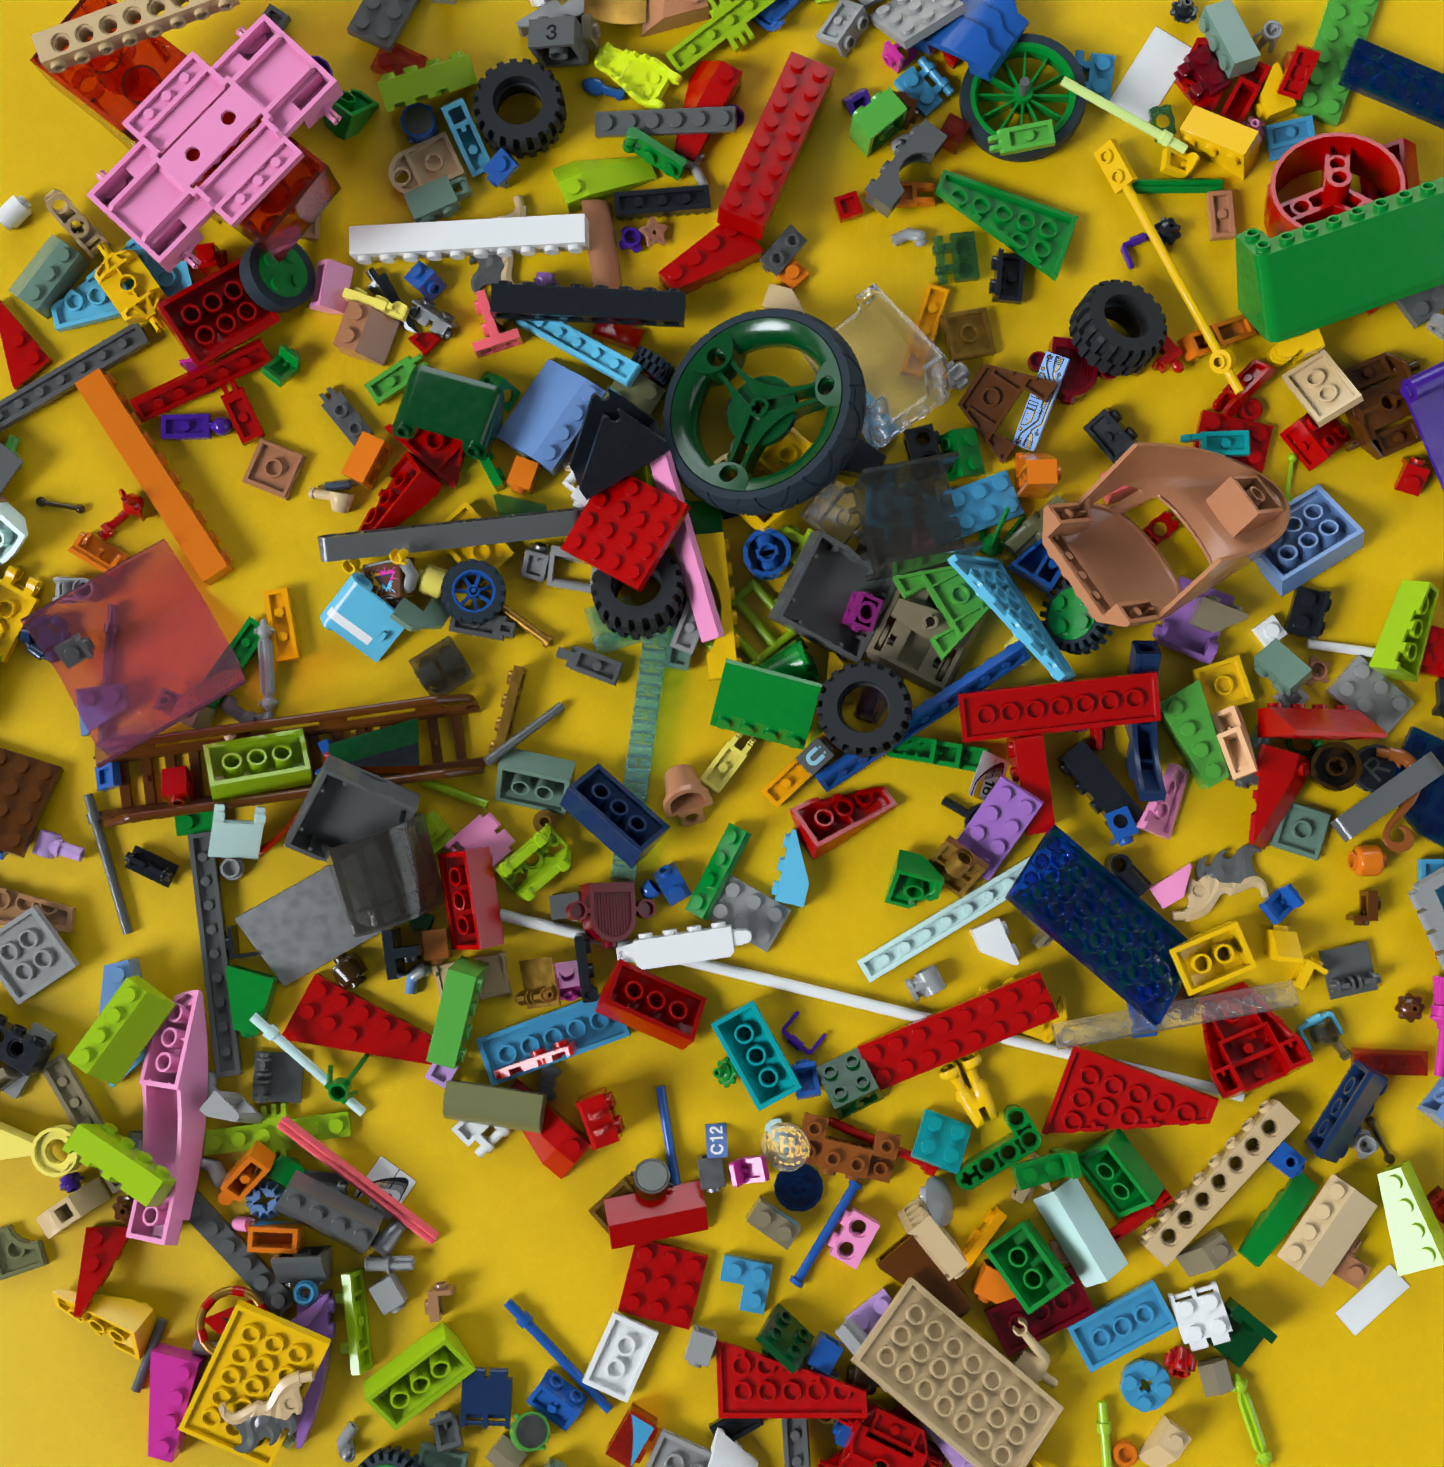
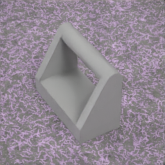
M552 545L547 586L591 593L592 576L598 570L592 567L590 584L554 577L557 559L581 564L586 563L561 550V546Z
M214 1090L199 1109L207 1117L232 1122L259 1124L263 1120V1116L238 1092Z

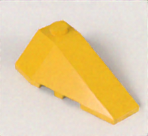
M55 1289L52 1292L56 1307L80 1323L86 1320L98 1336L101 1337L103 1333L115 1340L113 1343L114 1347L141 1360L156 1324L154 1309L145 1302L139 1303L133 1299L95 1294L91 1300V1306L82 1315V1318H75L73 1315L77 1291Z

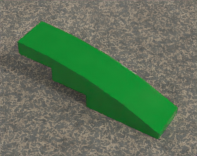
M912 736L887 752L886 756L976 772L983 751L985 750L990 753V750Z
M1302 1172L1298 1176H1294L1293 1179H1289L1283 1191L1276 1193L1267 1210L1260 1212L1237 1251L1255 1267H1259L1290 1230L1317 1190L1318 1185Z

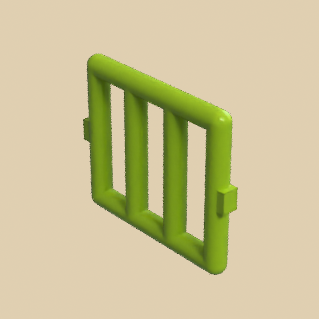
M752 579L735 593V600L731 601V609L736 607L769 645L758 655L733 626L734 634H739L740 649L751 661L749 665L758 666L779 651L797 633L786 628L787 631L776 639L745 604L743 599L752 591L757 594L770 611L777 600H774L756 579ZM720 606L719 608H717V611H718V615H719V618H720V621H721V606ZM711 640L704 642V644L710 650L715 641Z

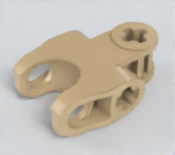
M53 189L44 197L49 212L75 238L80 247L92 259H95V255L100 252L97 248L98 244L102 246L101 242H106L108 246L111 245L105 236L88 221L62 191ZM60 199L65 202L64 207L61 209H54L52 207L55 200ZM77 220V222H80V226L73 225L72 221Z

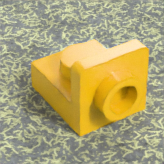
M1309 957V959H1303V963L1296 964L1287 984L1296 989L1304 990L1313 980V971L1327 975L1329 970L1322 967L1323 962Z

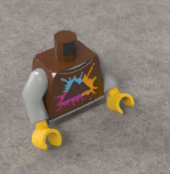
M395 548L390 552L389 560L363 565V568H360L361 562L359 559L345 561L342 565V569L346 574L351 575L357 572L367 577L373 585L371 591L393 608L397 607L403 597H414L415 587L419 578V573L415 568L414 557H408L409 552L405 548L399 551Z

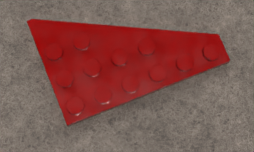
M1074 1043L1041 1133L1044 1135L1064 1132L1069 1134L1078 1131L1098 1132L1107 1129L1127 1130L1136 1127L1142 1129L1165 1125L1210 1124L1219 1100L1206 1093Z

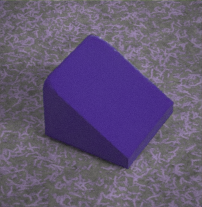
M860 88L842 99L851 117L860 106L865 107L871 102L869 93L864 88Z

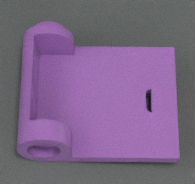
M1180 576L1178 580L1182 591L1193 582V580ZM1213 588L1198 596L1206 597L1209 594L1221 599L1220 603L1229 606V603H1233L1235 597ZM1196 597L1179 608L1174 614L1162 619L1160 624L1157 623L1152 632V637L1155 638L1154 641H1157L1158 645L1209 665L1218 650L1219 642H1217L1221 630L1216 633H1209L1187 624L1198 599Z

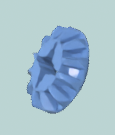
M263 1179L246 1196V1207L249 1208L251 1215H255L260 1220L271 1219L280 1213L274 1210V1207L284 1190L276 1181ZM262 1193L266 1197H275L268 1202V1207L264 1203H257L262 1198Z

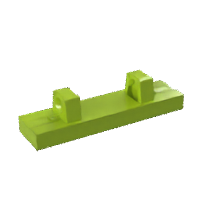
M354 1268L349 1272L341 1274L343 1290L335 1293V1303L344 1304L348 1338L346 1342L340 1343V1353L349 1354L351 1375H361L373 1368L364 1271L363 1268Z

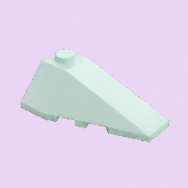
M8 502L0 503L1 566L17 554L28 537L25 517Z

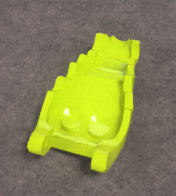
M609 42L599 49L598 54L594 58V65L597 69L610 76L637 103L651 110L664 109L666 105L661 99L671 83L679 85L682 81L680 74L672 71L656 57H651L645 53L640 55L637 51L632 52L628 49L622 51L613 47Z

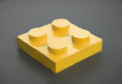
M1239 655L1191 670L1194 681L1200 680L1210 715L1233 705L1237 707L1255 701Z

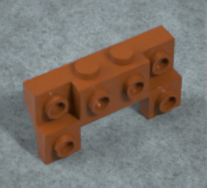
M808 1112L804 1113L800 1129L802 1136L800 1138L798 1136L796 1145L799 1144L798 1146L802 1144V1153L797 1155L796 1150L798 1149L795 1146L793 1160L816 1165L818 1168H822L821 1172L825 1174L835 1175L836 1172L845 1174V1178L853 1181H859L860 1178H869L890 1183L901 1135L877 1129L873 1146L871 1147L826 1135L829 1117H822Z

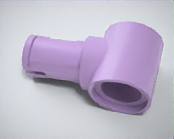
M40 829L32 853L50 859L62 856L81 862L85 854V848L66 843L60 834Z

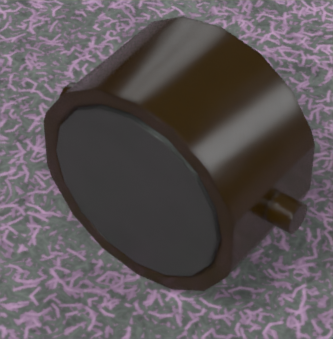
M645 1159L636 1166L635 1172L631 1171L630 1176L633 1177L635 1192L639 1197L647 1201L661 1199L667 1194L669 1187L673 1188L674 1183L670 1182L671 1176L668 1166L659 1159Z

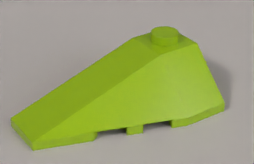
M641 157L579 160L552 169L570 214L582 209V200H606L614 197V192L629 191L657 180L652 164L647 163Z

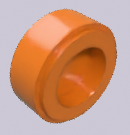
M1121 1439L1114 1443L1111 1452L1115 1462L1121 1467H1131L1138 1459V1451L1134 1444L1127 1439Z

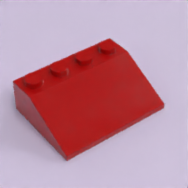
M241 258L156 304L159 315L197 369L281 322L276 312L268 311L257 305L245 291L239 272Z
M1267 703V708L1257 709V738L1320 740L1387 738V732L1360 710H1349V705H1334V709H1327V705L1315 704L1312 705V709H1307L1305 704H1289V708H1282L1283 703Z

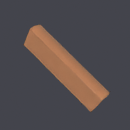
M597 199L582 200L583 214L585 213L589 221L588 254L593 288L596 285H605L609 289H618L622 286L611 204Z

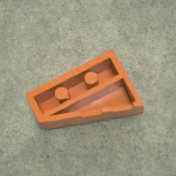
M1044 451L1014 452L1015 484L1018 499L1045 498L1058 484V481H1061V466H1057V459Z

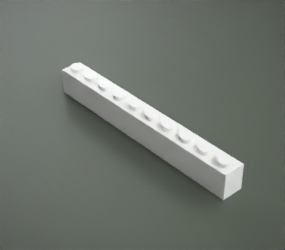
M585 213L349 226V255L357 263L363 265L371 264L372 261H381L382 263H394L395 260L417 262L418 259L426 258L430 261H439L445 257L462 260L465 256L484 259L488 255H498L499 257H510L512 254L533 256L535 253L540 252L556 255L559 251L578 254L582 253L583 250H589V221Z

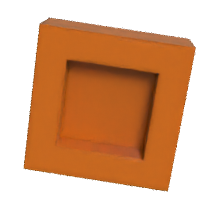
M792 258L776 277L787 288H791L794 291L809 276V273Z

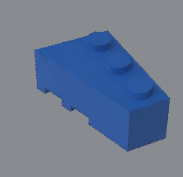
M1042 538L1006 568L1046 594L1052 590L1061 575L1060 568L1047 554V550L1042 544Z

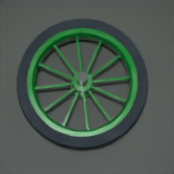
M1022 34L1001 65L1013 88L995 77L989 82L973 75L968 67L960 89L959 105L961 117L971 139L986 153L1010 162L1036 161L1058 151L1074 135L1084 115L1086 99L1068 89L1067 94H1039L1060 83L1065 76L1086 87L1085 77L1080 64L1073 54L1059 42L1042 35ZM1023 58V74L1020 84L1016 81L1006 61ZM1026 58L1043 61L1031 82L1029 78L1025 77ZM1047 65H1050L1058 72V76L1033 88ZM983 80L1007 94L978 92ZM978 102H1007L984 115H981ZM1040 103L1068 104L1063 116H1060ZM1012 109L1000 129L1006 128L1015 114H1020V125H1023V114L1027 113L1033 123L1039 122L1032 110L1034 109L1057 123L1053 127L1056 141L1055 146L1006 156H1000V152L990 153L989 147L998 143L989 144L987 138L997 134L986 121Z

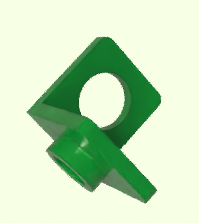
M485 371L479 380L495 385L503 392L506 389L511 391L510 400L504 403L505 411H510L521 394L506 379L489 371Z

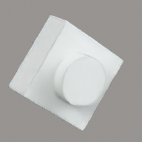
M1274 615L1269 616L1251 629L1264 648L1275 638L1280 640L1287 635V632Z

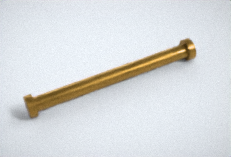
M466 576L469 583L474 585L475 582ZM461 579L459 583L468 589L464 581ZM488 591L480 592L487 599H491L492 594ZM504 604L500 613L542 642L544 648L547 649L555 638L551 634L548 636Z

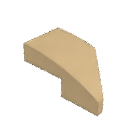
M769 284L762 304L764 309H791L805 314L799 298L791 288Z

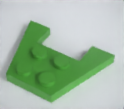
M952 566L898 575L892 578L904 600L926 588L950 627L930 638V642L941 661L946 658L990 610L985 601L976 595L973 588Z

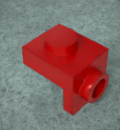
M1403 457L1401 460L1403 467L1393 487L1395 490L1419 496L1430 473V468L1425 463L1426 461L1420 457Z

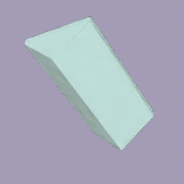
M1068 1178L1052 1187L1051 1191L1047 1190L1033 1198L1034 1203L1085 1288L1107 1282L1128 1265V1261L1078 1178Z

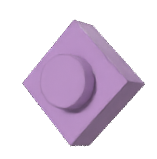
M432 1063L425 1078L445 1088L446 1081L453 1079L459 1066L451 1069Z

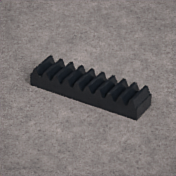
M709 185L614 192L616 219L623 221L625 218L633 220V218L642 219L647 217L649 219L651 216L661 218L662 215L670 217L671 215L680 216L685 214L688 216L690 213L698 215L700 212L704 214L711 212Z

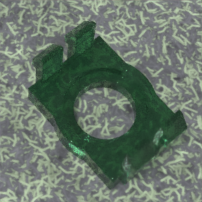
M1165 104L1161 107L1155 106L1149 109L1151 125L1162 131L1166 129L1173 133V135L1176 134L1175 117L1172 113L1171 105ZM1159 115L1168 117L1169 125L1167 127L1161 128L1157 125L1156 118Z

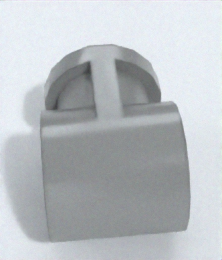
M935 964L914 974L915 978L904 980L915 1002L919 1001V997L923 995L929 997L946 988V984Z

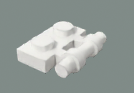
M459 1121L451 1129L468 1147L476 1140L480 1146L475 1150V1153L480 1158L487 1152L490 1153L495 1148V1144L503 1136L506 1137L511 1132L508 1128L493 1126L496 1130L487 1138L482 1133L489 1127L488 1125Z

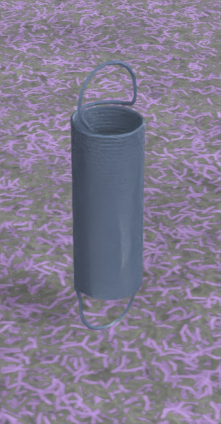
M351 480L325 482V489L322 490L352 489L353 485L351 483L357 482H351Z

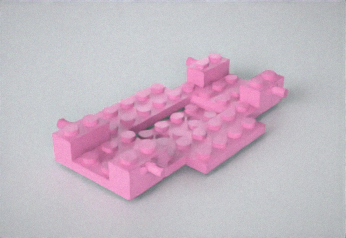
M265 14L248 30L243 26L239 27L240 30L237 29L236 35L240 38L212 67L192 51L122 122L123 126L139 141L108 173L100 170L101 175L96 174L99 182L87 194L96 206L119 225L168 273L183 260L191 265L193 269H197L198 266L192 260L199 266L201 265V260L191 252L204 238L198 230L215 212L235 229L303 159V152L288 139L302 123L310 129L323 116H326L334 125L338 124L337 120L341 121V116L332 109L333 104L344 94L338 81ZM227 112H232L236 116L234 123L230 125L222 122V117ZM262 115L261 124L199 187L196 186L192 189L191 187L195 183L200 182L203 179V175L213 165L220 162L221 156L230 147L235 146L239 138L249 128L256 125L257 119ZM190 149H198L200 151V157L196 161L187 160V152Z

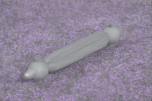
M261 619L258 628L254 629V634L260 636L258 641L260 690L264 696L258 704L266 712H272L273 708L279 705V700L273 698L275 692L273 646L269 638L271 633L275 631L274 628L267 624L266 619Z

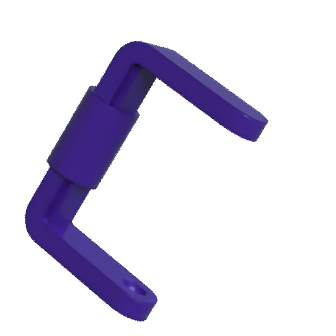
M1140 233L1130 237L1129 241L1124 242L1120 248L1129 270L1133 269L1134 265L1127 248L1146 242L1147 239H1150L1147 233Z
M796 1010L781 1028V1032L788 1038L787 1042L797 1051L801 1049L805 1054L811 1055L827 1035L823 1033L811 1049H807L801 1040L794 1034L791 1035L786 1031L800 1013Z

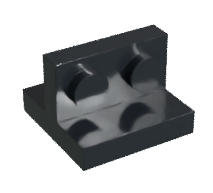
M400 927L382 930L387 980L406 976L405 962L422 959L421 955L424 954L423 944L402 946Z

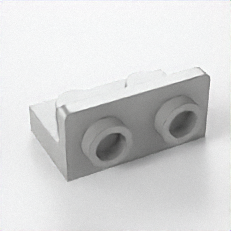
M840 0L816 34L818 42L837 48L840 56L846 58L870 23V18L864 5L850 0Z

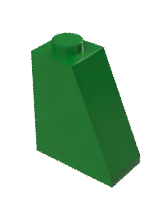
M228 965L225 971L233 1030L240 1031V1036L254 1039L255 1036L262 1035L263 1032L249 1019L257 1013L267 1022L279 979L277 976L239 965Z

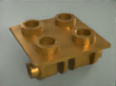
M553 956L519 961L524 990L519 991L515 995L514 1001L520 1006L527 1005V1009L561 1005Z

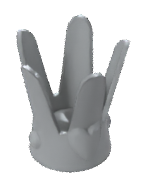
M1275 20L1268 21L1264 24V28L1253 36V38H1257L1262 35L1256 45L1259 51L1267 42H1270L1268 52L1271 53L1273 51L1275 43L1282 33L1281 24Z

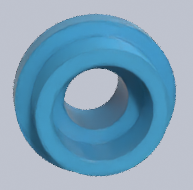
M302 1280L293 1289V1298L301 1306L311 1305L318 1298V1287L311 1280ZM304 1288L310 1290L309 1297L303 1295L302 1291Z

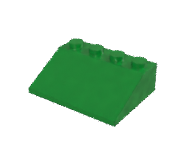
M726 658L710 725L720 729L735 731L746 736L750 735L761 738L768 742H776L791 748L804 750L822 684Z

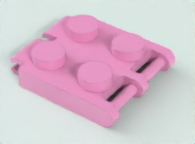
M489 812L484 817L479 814L445 844L444 848L450 851H457L453 847L454 844L459 850L489 846L492 855V866L494 868L513 851L510 846L516 841L505 829L499 833L496 832L501 824Z

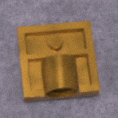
M950 835L928 859L933 867L944 877L943 886L959 898L962 897L989 866L988 863Z

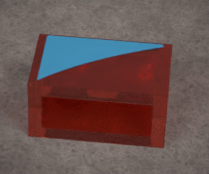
M632 1402L609 1441L605 1454L626 1467H633L635 1462L639 1464L646 1453V1450L643 1448L647 1441L652 1442L659 1430L656 1427L658 1418Z

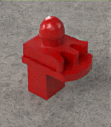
M1166 335V341L1159 350L1162 356L1153 363L1152 369L1154 371L1159 370L1162 374L1172 367L1175 373H1181L1184 370V365L1180 362L1183 352Z

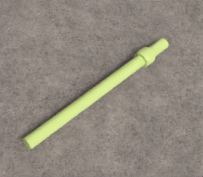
M1066 76L1062 79L1061 86L1157 139V143L1164 147L1170 146L1182 154L1187 150L1188 145L1173 137V133L1166 129L1160 130Z

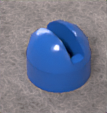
M650 878L640 887V893L644 899L653 900L661 894L659 887Z

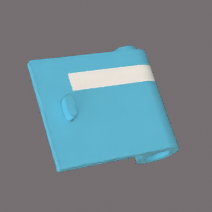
M354 572L321 613V623L326 629L333 630L377 663L404 630V627L389 618L395 608L371 591L373 588L371 581L364 575Z

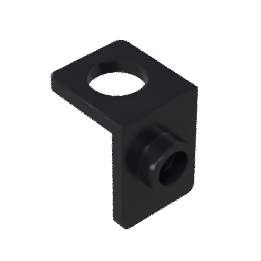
M237 925L227 926L228 936L225 937V946L227 951H230V959L260 955L259 952L240 954Z

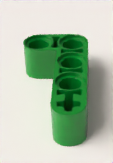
M1011 1104L1003 1111V1118L1011 1131L1010 1134L962 1162L959 1173H953V1177L960 1188L964 1190L974 1189L1040 1147L1042 1143L1041 1135L1028 1113L1021 1106ZM1015 1111H1020L1021 1119L1016 1123H1012L1010 1121L1011 1114ZM1029 1132L1034 1133V1140L1029 1144H1025L1023 1142L1024 1135ZM1007 1145L1013 1146V1153L1008 1157H1004L1002 1155L1003 1148ZM990 1158L993 1161L992 1166L987 1170L982 1169V1161ZM975 1165L981 1174L977 1175L972 1167ZM966 1172L970 1180L965 1181L962 1174Z

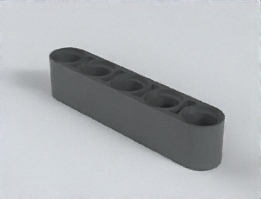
M1430 751L1331 821V826L1343 841L1347 842L1444 774V766Z

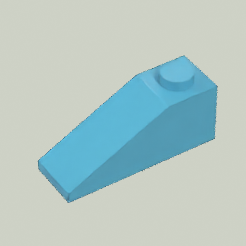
M460 97L440 106L472 177L485 172L483 167L490 161V157L463 98Z

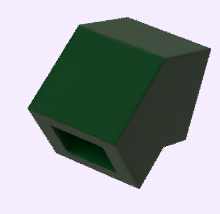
M421 910L408 917L407 920L414 932L421 928L431 930L436 916Z

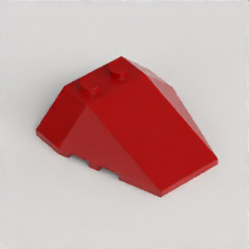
M1243 981L1198 1000L1210 1077L1222 1100L1251 1092L1284 1078L1313 1062L1302 1039L1296 1033H1293L1283 1023V1020L1278 1015L1276 1016L1266 1006V1003Z

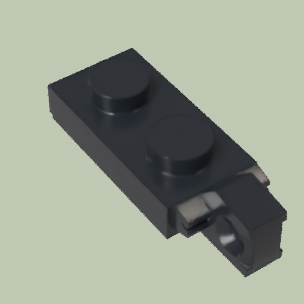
M585 933L575 935L574 942L583 1003L595 1002L598 1000V987L591 982V978L595 977L593 963L588 962L587 953H592L590 938L585 939Z

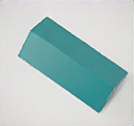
M754 1000L734 1008L711 1023L713 1030L758 1111L802 1088Z

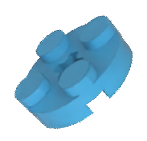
M1138 1358L1130 1361L1122 1370L1120 1391L1125 1400L1139 1411L1148 1412L1158 1409L1170 1397L1172 1393L1170 1378L1158 1362ZM1142 1379L1146 1381L1151 1380L1149 1389H1139L1142 1385L1140 1382Z

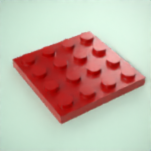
M628 475L589 499L560 549L631 588L642 592L691 507Z

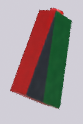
M418 719L408 720L328 744V752H323L324 762L328 754L373 774L419 772Z

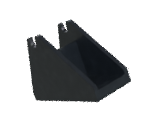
M609 386L606 387L609 392L607 398H601L598 393L591 395L569 463L579 485V490L586 500L671 450L655 418Z

